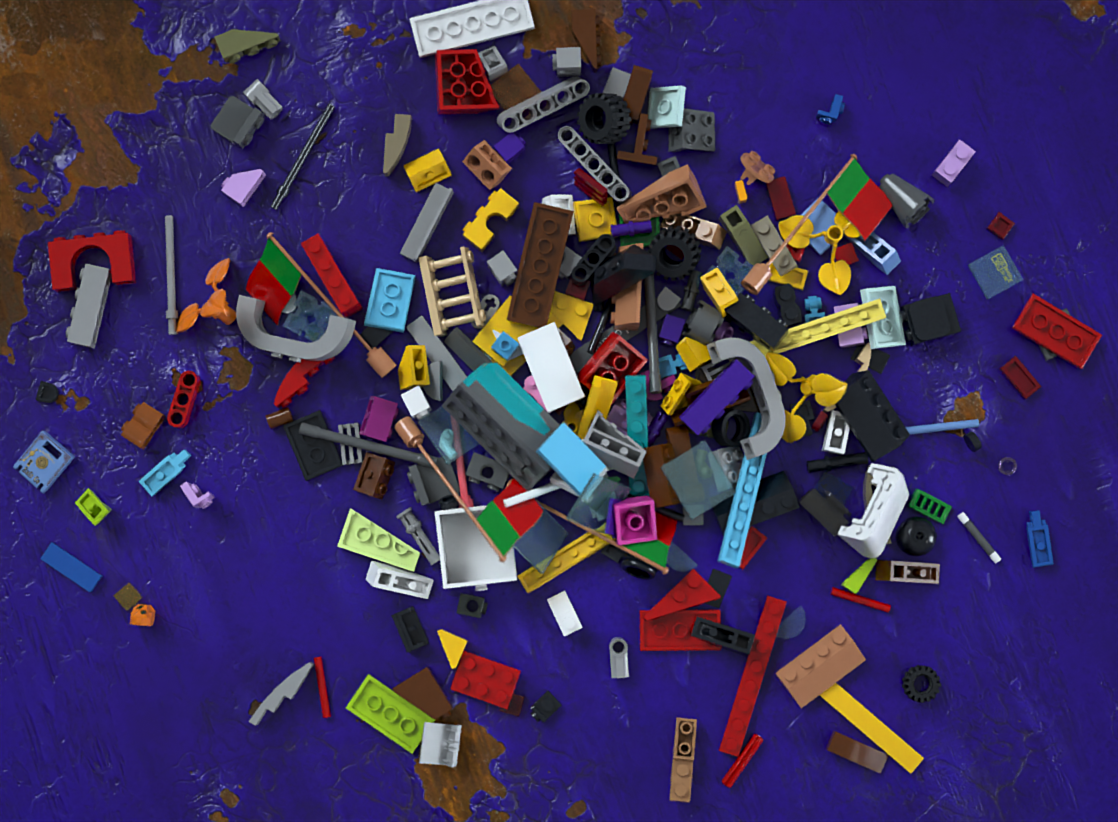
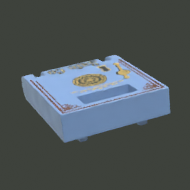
M42 431L14 464L13 468L18 470L22 466L19 473L36 488L43 484L44 486L40 489V492L44 494L75 456L50 434ZM50 443L62 455L57 459L44 447Z

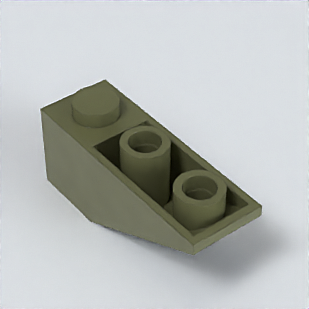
M236 29L215 36L221 55L226 63H235L242 56L247 54L248 56L255 55L260 49L275 47L278 44L277 42L281 41L278 33Z
M737 205L720 215L718 220L751 269L756 263L760 264L768 258L749 222Z

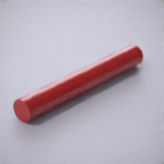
M832 587L830 595L887 613L890 611L891 605L838 588Z
M315 657L314 665L323 718L331 717L322 657Z

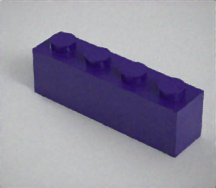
M734 359L679 418L695 434H705L710 429L712 420L714 418L718 420L725 413L724 408L728 404L732 405L739 398L737 394L742 389L747 390L753 384L752 379L755 376L741 362Z

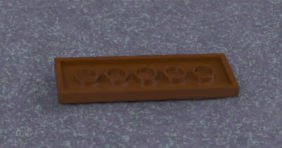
M534 202L508 311V321L538 328L548 324L574 211Z

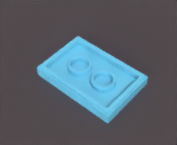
M376 268L364 326L404 333L416 275Z
M562 423L536 451L578 495L582 494L606 467L565 423Z

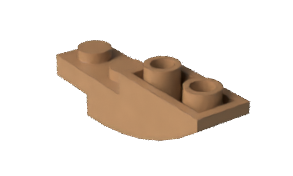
M676 718L669 801L690 803L697 719Z

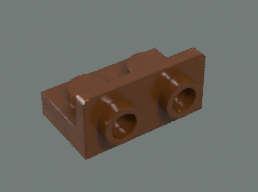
M366 452L353 490L382 500L387 492L390 477L394 473L395 462Z

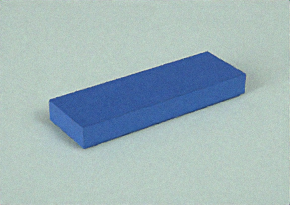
M51 542L40 558L90 593L102 578L100 573L54 542Z

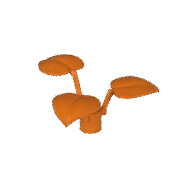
M230 258L218 262L210 269L205 281L208 286L212 285L215 292L202 308L198 309L199 305L194 303L182 311L176 323L177 334L192 327L199 313L202 317L212 316L214 319L218 318L226 325H230L236 319V312L228 306L229 303L225 300V290L217 289V283L221 282L227 274Z

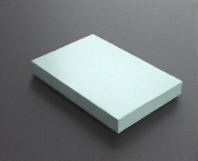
M888 286L860 290L863 304L880 298L886 314V318L866 324L870 348L878 349L906 345L899 314L900 309L896 287Z

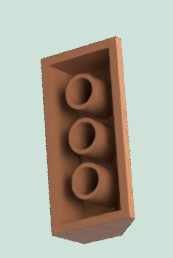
M643 243L635 244L643 249ZM627 245V246H621V247H619V248H618V253H620L621 251L627 249L628 247H630V246H632V245ZM642 280L612 296L611 304H615V312H611L610 324H614V330L638 331Z
M840 624L776 672V676L802 709L866 661V659Z

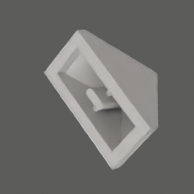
M495 45L478 53L490 82L508 73L507 65Z

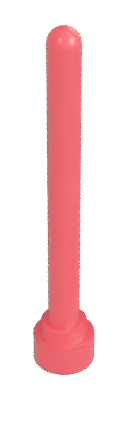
M450 415L454 450L457 453L455 458L460 488L459 497L467 507H474L473 499H471V495H468L459 423Z

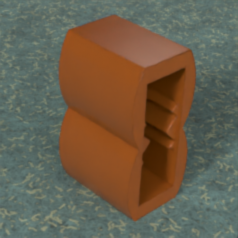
M145 402L136 405L132 412L134 414L133 418L130 421L127 420L121 428V431H123L121 436L143 450L166 417Z

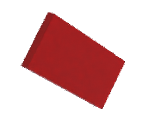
M1035 294L1030 296L1012 326V329L1080 370L1083 369L1102 337V334Z
M639 610L640 651L721 650L720 647L691 636L697 616L721 624V610H683L645 621L643 617L650 610Z

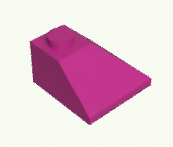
M647 495L627 498L614 504L617 545L657 540L655 507L652 498Z

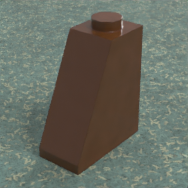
M636 65L633 66L623 101L627 102V108H630L631 111L629 113V117H631L629 125H633V123L638 124L653 74V70Z
M429 666L392 688L395 693L433 719L440 717L443 720L452 714L450 710L454 707Z

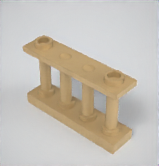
M460 247L461 255L434 261L428 256L418 257L434 336H446L448 327L474 321L476 326H485L486 314L484 309H481L472 265L474 256L467 247ZM463 263L464 275L439 281L436 279V269ZM467 282L469 294L445 300L440 299L438 292L440 288ZM468 302L472 304L473 314L447 320L443 317L442 311L444 308Z

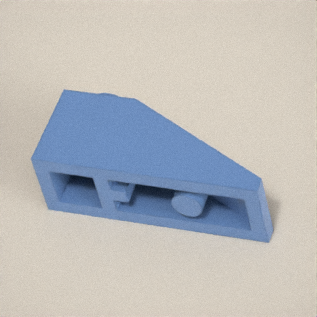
M874 232L871 233L865 242L862 236L849 238L843 233L873 265L886 275L901 262L897 251Z

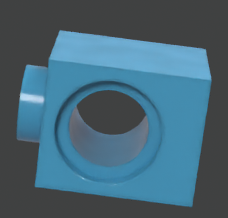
M503 331L491 346V349L508 362L520 344Z

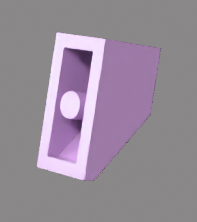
M261 169L232 174L230 178L227 177L222 183L221 191L244 207L266 174Z

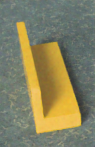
M594 375L579 423L578 435L586 437L588 428H590L598 410L607 419L617 388V381Z

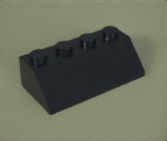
M869 370L852 373L844 381V383L848 384L847 389L835 406L871 462L876 461L898 448L910 434Z
M784 471L760 480L749 526L800 508L794 490ZM736 488L708 498L722 536L725 534Z

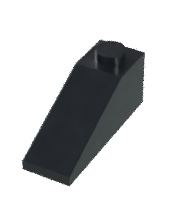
M698 616L691 636L746 657L750 654L755 638L754 634Z

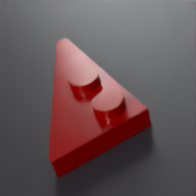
M693 568L643 619L645 621L654 620L664 615L702 605L703 603L716 601L721 596Z

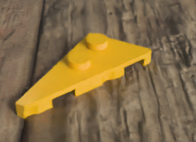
M555 291L551 312L578 340L582 341L594 305Z

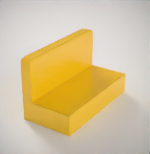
M439 149L403 166L416 192L452 176Z
M717 267L701 276L700 279L709 298L721 316L725 317L727 316L725 308L737 302L738 297Z

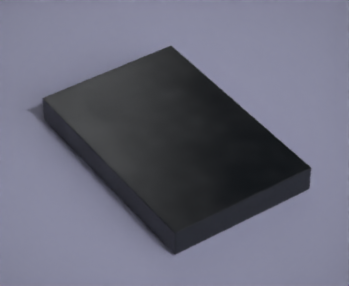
M321 410L283 425L306 481L344 466L334 442L299 434L302 422L329 430Z

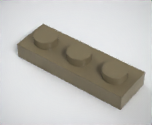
M767 215L750 226L767 255L771 258L784 241ZM786 246L772 262L781 277L798 267Z

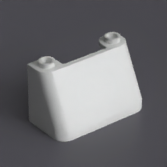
M871 463L867 472L873 476L874 479H872L871 483L877 487L862 520L853 518V524L849 527L841 526L837 535L862 556L876 558L881 555L908 499L909 491L904 476L898 469Z

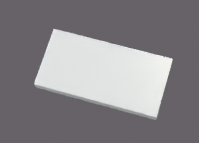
M555 322L517 338L548 413L586 397Z

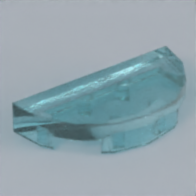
M671 542L666 562L669 567L676 571L685 572L698 566L678 546Z
M801 605L780 623L776 637L789 639L796 637L802 632L805 627L806 617Z

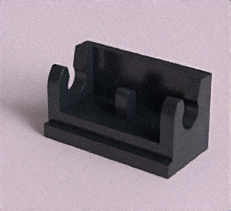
M414 606L391 615L407 653L429 644Z

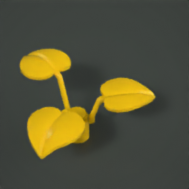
M839 211L834 217L835 225L830 226L827 231L817 234H811L813 232V224L807 218L788 242V245L793 248L802 249L809 245L810 238L824 236L825 241L833 246L831 263H825L821 266L818 272V279L823 287L837 295H842L850 284L851 270L845 261H834L837 243L842 238L843 232L849 238H857L861 235ZM796 215L779 222V232L784 241L804 216Z
M768 352L766 360L771 371L774 373L776 385L784 386L788 381L791 383L801 382L800 390L804 396L792 409L791 413L785 410V428L781 437L786 442L792 443L801 439L806 432V424L803 418L799 415H794L809 395L815 394L818 404L825 407L833 406L843 397L848 384L824 373L813 374L806 379L805 377L793 379L792 377L796 374L794 364L778 353Z

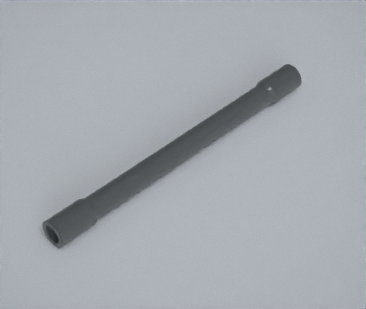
M654 274L644 279L650 371L649 388L650 394L662 393L659 369Z
M303 422L300 425L299 434L321 438L433 468L423 453H415L341 434ZM429 455L437 466L438 457Z

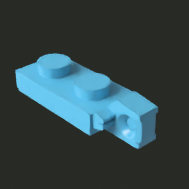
M185 449L178 455L175 453L168 455L138 482L153 497L186 467L184 462L191 455Z

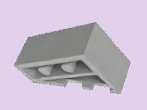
M598 410L583 443L605 466L634 478L646 451L628 435L622 434L617 429V426L613 422H608Z

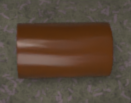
M289 407L266 415L270 429L294 421Z

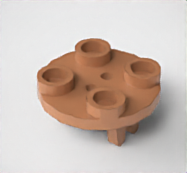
M751 151L741 155V162L746 168L741 176V180L748 177L747 185H750L756 179L765 183L773 181L775 169L771 165L760 160L761 157L756 152Z

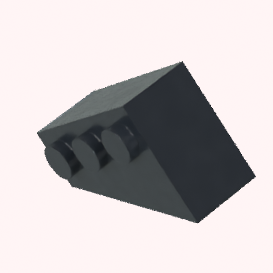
M739 293L737 296L738 301L725 310L727 315L725 316V321L729 323L733 321L739 326L738 329L744 333L746 331L753 337V340L773 352L788 334L787 324L779 318L777 320L773 318L767 308L763 306L760 308L756 305L755 300L750 295L745 294L744 296L742 293Z

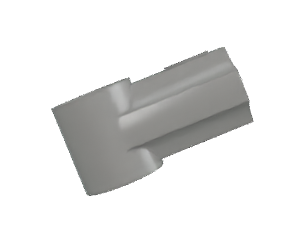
M258 79L243 92L270 119L275 118L283 109Z
M615 637L609 643L611 678L629 677L627 643L623 638ZM615 642H622L624 644L621 652L613 650Z

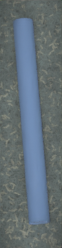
M979 420L955 421L905 428L909 434H920L979 427Z

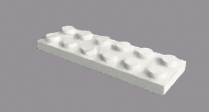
M479 0L409 18L420 58L434 55L437 50H453L535 29L528 0Z

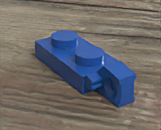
M1039 510L1029 511L1030 522H1026L1032 567L1054 565L1048 525H1046L1045 520H1041Z

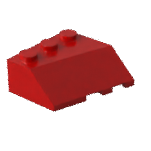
M477 49L436 51L435 67L438 114H475L499 109Z

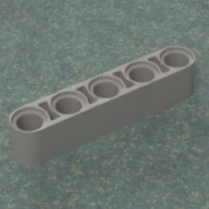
M579 76L571 77L501 112L497 117V124L506 132H515L586 96L590 90L589 83ZM581 82V89L579 91H575L576 84ZM564 91V97L558 100V94ZM546 100V106L540 109V103ZM525 109H529L528 116L522 117V112ZM507 118L512 119L509 126L504 125Z
M564 126L558 131L559 141L601 185L608 189V193L613 199L622 204L632 197L631 190L573 128ZM567 132H572V139L564 141V135ZM585 146L586 152L583 155H577L578 148ZM595 160L599 161V167L596 170H591V163ZM607 175L613 176L610 184H604L603 180ZM620 189H625L626 196L621 199L617 198V192Z

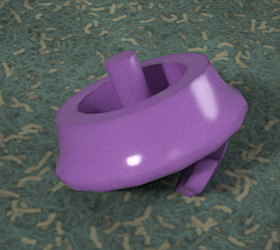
M723 322L714 332V342L724 338H732L734 329L729 322Z

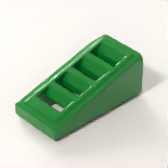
M918 488L914 490L907 504L908 508L942 525L952 506ZM922 496V502L918 507L916 506V504L918 502L919 497ZM928 499L930 503L927 509L924 510L923 507ZM936 503L937 506L935 508V511L933 514H931V508L933 504ZM942 506L944 507V511L941 517L939 518L937 517V514Z

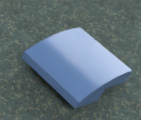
M823 201L819 203L808 217L813 224V232L811 234L827 231L830 226L835 225L834 217L836 213ZM813 202V203L801 214V216H805L806 213L810 210V208L814 205L815 202ZM824 236L810 238L809 246L820 256L831 246L825 241Z

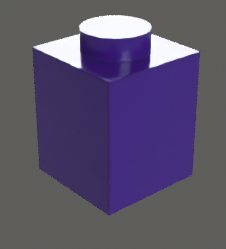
M512 132L494 145V150L509 164L525 151V141L519 134L515 135Z
M666 314L658 339L662 340L661 343L671 347L673 344H678L686 320Z

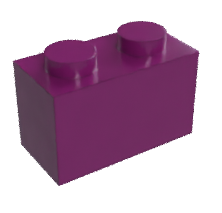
M370 396L359 434L386 442L392 434V421L398 415V403Z

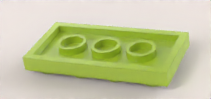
M370 674L367 675L346 706L347 710L412 754L422 741L424 722L434 723L436 720Z

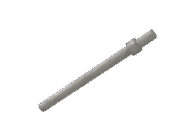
M165 216L168 299L166 319H168L169 335H177L176 319H178V310H176L173 216Z

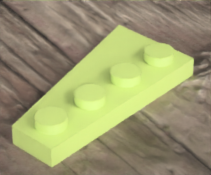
M350 508L337 547L412 572L415 571L420 556L419 551Z

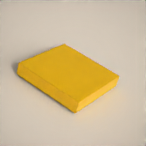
M612 197L607 198V203L604 206L599 205L593 199L573 202L579 242L597 240L603 234L611 235L610 225H617Z

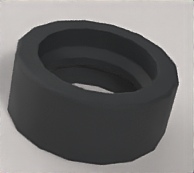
M725 409V413L718 420L714 418L712 434L715 441L721 446L726 447L741 446L740 441L748 438L750 434V422L746 413L738 409ZM733 416L736 421V433L730 440L726 434V423Z

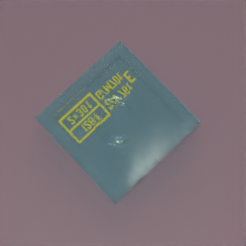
M1004 245L968 264L987 300L1023 280Z

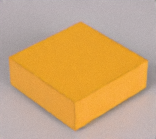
M742 180L736 181L734 186L739 204L745 203L747 201V194L744 182Z

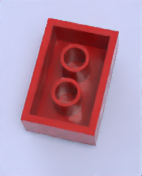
M612 332L577 374L579 382L589 391L594 375L617 381L618 384L611 403L612 405L626 388L625 376L637 375L648 359L620 335Z

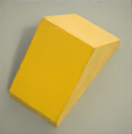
M685 337L676 344V349L690 372L712 362L706 345L688 337Z
M443 629L438 630V635L451 668L454 669L460 661L468 640Z

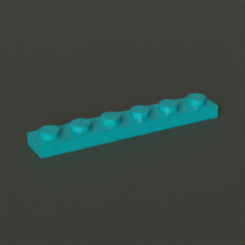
M626 375L627 435L642 448H647L649 444L646 375ZM643 460L635 477H629V494L634 496L650 495Z

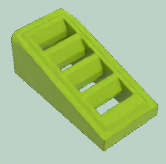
M867 559L841 586L854 594L858 593L877 559Z

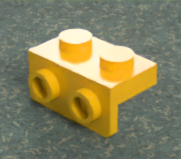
M680 373L669 393L664 397L661 408L668 415L672 416L675 410L688 406L685 398L687 390L702 383L695 378Z

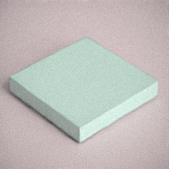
M681 85L650 88L648 119L652 120L650 129L682 126L686 87Z

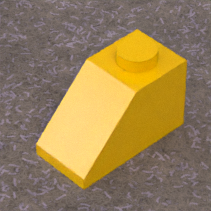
M425 345L406 346L398 368L400 390H411L417 386L422 388L430 385Z

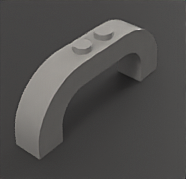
M239 295L236 318L242 335L253 346L270 351L273 357L283 358V355L290 356L289 360L300 363L301 359L309 361L327 360L339 354L347 346L354 332L356 321L330 315L325 334L315 342L305 343L273 336L266 331L262 322L265 301Z
M724 338L706 345L713 364L724 360L737 359L755 376L752 379L753 384L751 387L761 413L762 422L760 429L755 435L740 442L747 460L771 451L783 435L786 419L781 400L782 396L777 389L774 373L771 371L765 356L755 345L740 338Z

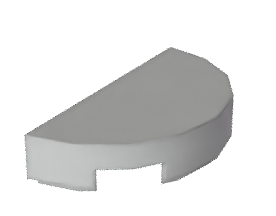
M435 361L428 365L430 385L423 387V389L432 399L441 401L443 400L442 361Z

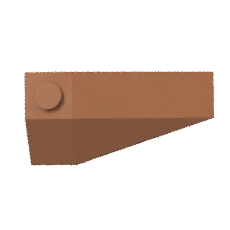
M687 164L667 173L619 205L617 211L625 223H628V221L641 222L648 221L654 217L663 216L664 219L670 218L669 215L675 214L689 215L706 208V203L697 179Z

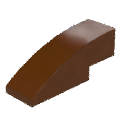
M834 730L826 746V750L880 774L889 756Z

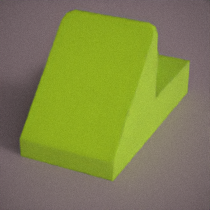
M89 488L75 502L95 526L112 510Z

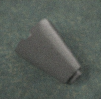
M894 173L891 175L886 174L880 180L881 185L879 188L889 198L892 209L905 228H909L908 224L910 222L913 225L917 223L930 210L928 207L930 202L934 204L935 199Z

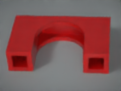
M124 230L114 231L112 235L95 233L93 237L76 235L73 236L74 239L66 240L65 237L54 238V241L48 242L52 290L56 292L77 289L75 276L76 260L81 253L91 248L102 249L108 254L111 264L112 283L116 285L136 283L132 236L125 233Z
M316 234L302 242L303 249L341 314L348 318L362 310L363 307L339 270L321 236Z

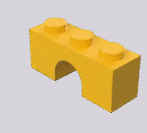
M501 188L498 192H492L488 198L489 203L485 207L481 206L475 214L477 216L473 222L469 221L463 228V237L481 252L494 238V234L486 227L488 219L492 216H500L508 221L520 206L519 202Z

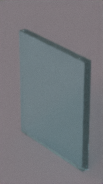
M442 406L418 421L419 426H421L447 465L479 445Z
M701 441L700 444L661 466L662 471L691 520L736 493L706 441Z
M593 473L566 519L605 533L610 498L622 499L623 501L626 499L631 488Z
M540 505L543 509L542 516L528 532L516 541L513 547L540 574H543L567 537L568 532Z

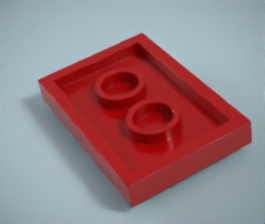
M463 651L450 689L508 709L521 670Z

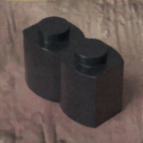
M789 283L775 287L772 296L776 307L779 309V319L784 321L787 327L799 324L802 315L799 306L795 303L796 296L793 287Z

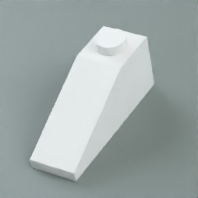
M371 561L366 580L372 587L428 599L434 581L431 578L376 561Z

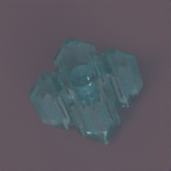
M727 246L716 260L719 264L717 267L738 296L739 293L744 291L741 287L742 280L754 266L748 261L742 264L738 261L740 255ZM712 265L705 274L714 270L716 267ZM733 272L735 279H727L725 273Z
M300 291L294 303L297 310L295 314L289 313L283 327L299 336L304 332L306 333L305 338L307 340L315 342L325 334V328L329 322L330 315H337L327 303L322 301L321 305H318V300L315 297ZM312 314H314L315 321L309 323L307 317H312Z

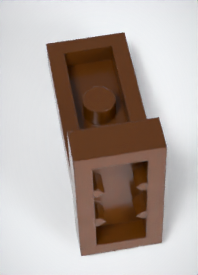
M640 114L634 153L618 151L617 159L651 165L657 164L658 157L642 155V151H646L648 139H644L645 132L650 131L652 121L648 119V114Z

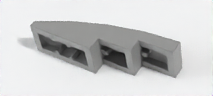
M307 663L278 685L261 703L249 722L255 726L258 725L267 710L273 713L276 712L285 696L293 699L314 666V663Z

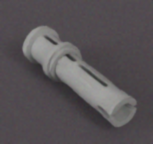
M409 507L397 515L396 518L401 520L406 528V533L412 535L430 562V565L432 566L438 562L440 556L422 530L421 521H418L412 513V508Z

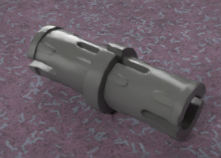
M693 270L689 275L687 287H684L683 290L685 294L681 306L682 310L693 312L696 296L700 292L698 288L701 280L700 277L703 274L700 271Z

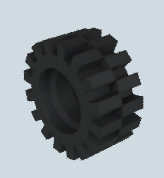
M916 665L909 668L908 672H905V677L902 679V688H904V693L910 699L920 703L929 702L932 698L937 697L936 694L940 692V677L932 668ZM919 676H925L929 681L927 690L923 692L917 691L914 687V680Z

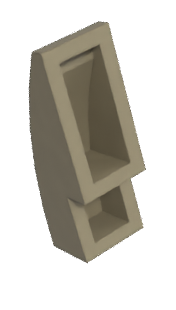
M395 114L394 134L386 133L384 176H389L405 151L411 132V115Z

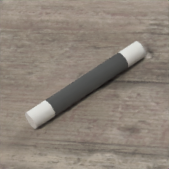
M961 512L957 516L992 561L995 564L1001 560L1000 556L966 514Z

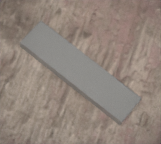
M420 316L406 326V328L418 345H425L426 356L432 363L442 361L443 379L451 390L454 391L467 376L440 339L434 336L432 328L424 317Z

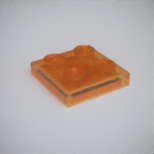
M519 64L515 65L491 84L495 100L504 111L541 93Z

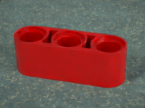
M185 371L181 374L169 409L167 420L175 428L181 429L188 424L200 387L201 379L198 374L192 371ZM193 375L195 382L187 386L186 378ZM186 394L189 398L188 403L181 405L180 397ZM176 414H181L183 417L180 424L174 423V416Z

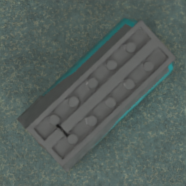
M497 362L483 363L456 387L442 405L527 491H530L553 469L536 451L560 424Z

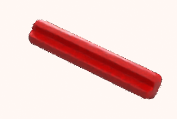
M757 734L752 736L722 779V783L728 788L732 787L762 744V737Z

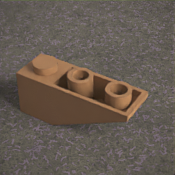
M681 214L669 215L670 218L663 219L661 228H666L667 230L669 226H673L674 229L677 226H682V230L687 228L689 229L688 233H694L696 235L694 239H699L700 244L720 250L727 231L719 224L690 215L682 216Z

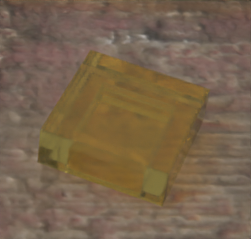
M130 582L113 595L126 611L143 598Z

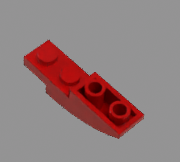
M335 356L323 361L301 359V363L297 362L282 381L276 394L274 405L278 408L281 406L284 408L292 402L291 398L296 394L300 396L308 390L307 386L310 384L306 377L308 375L309 377L315 375L319 371L318 367L324 363L326 365L331 363Z

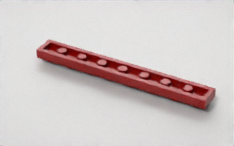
M768 595L766 597L752 648L747 658L719 751L739 756L787 601Z

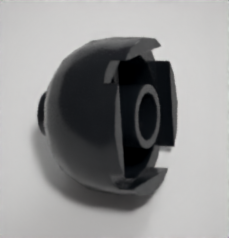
M914 516L901 522L896 529L895 538L898 547L905 554L918 557L926 555L933 549L936 544L937 534L935 527L930 521L923 517Z

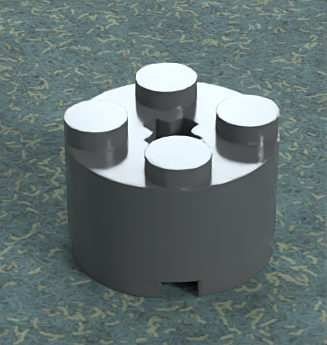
M699 300L697 304L700 307L698 309L693 308V312L690 313L683 327L687 330L686 332H681V335L707 345L712 343L715 337L713 332L716 327L721 326L725 317H722L715 307Z

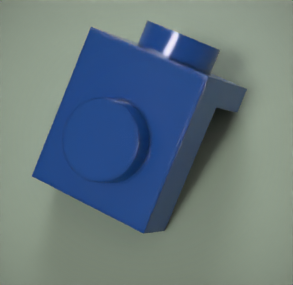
M835 94L830 112L818 110L816 118L825 124L835 123L838 114L842 115L845 106V103L842 102L843 96Z

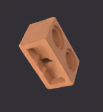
M485 140L474 146L462 161L489 190L500 184L512 169Z

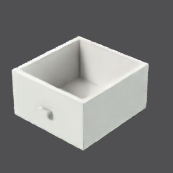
M487 505L468 507V509L477 519ZM463 508L435 511L443 589L475 585V591L488 590L487 584L518 580L514 545L506 555L507 560L500 562L499 556Z

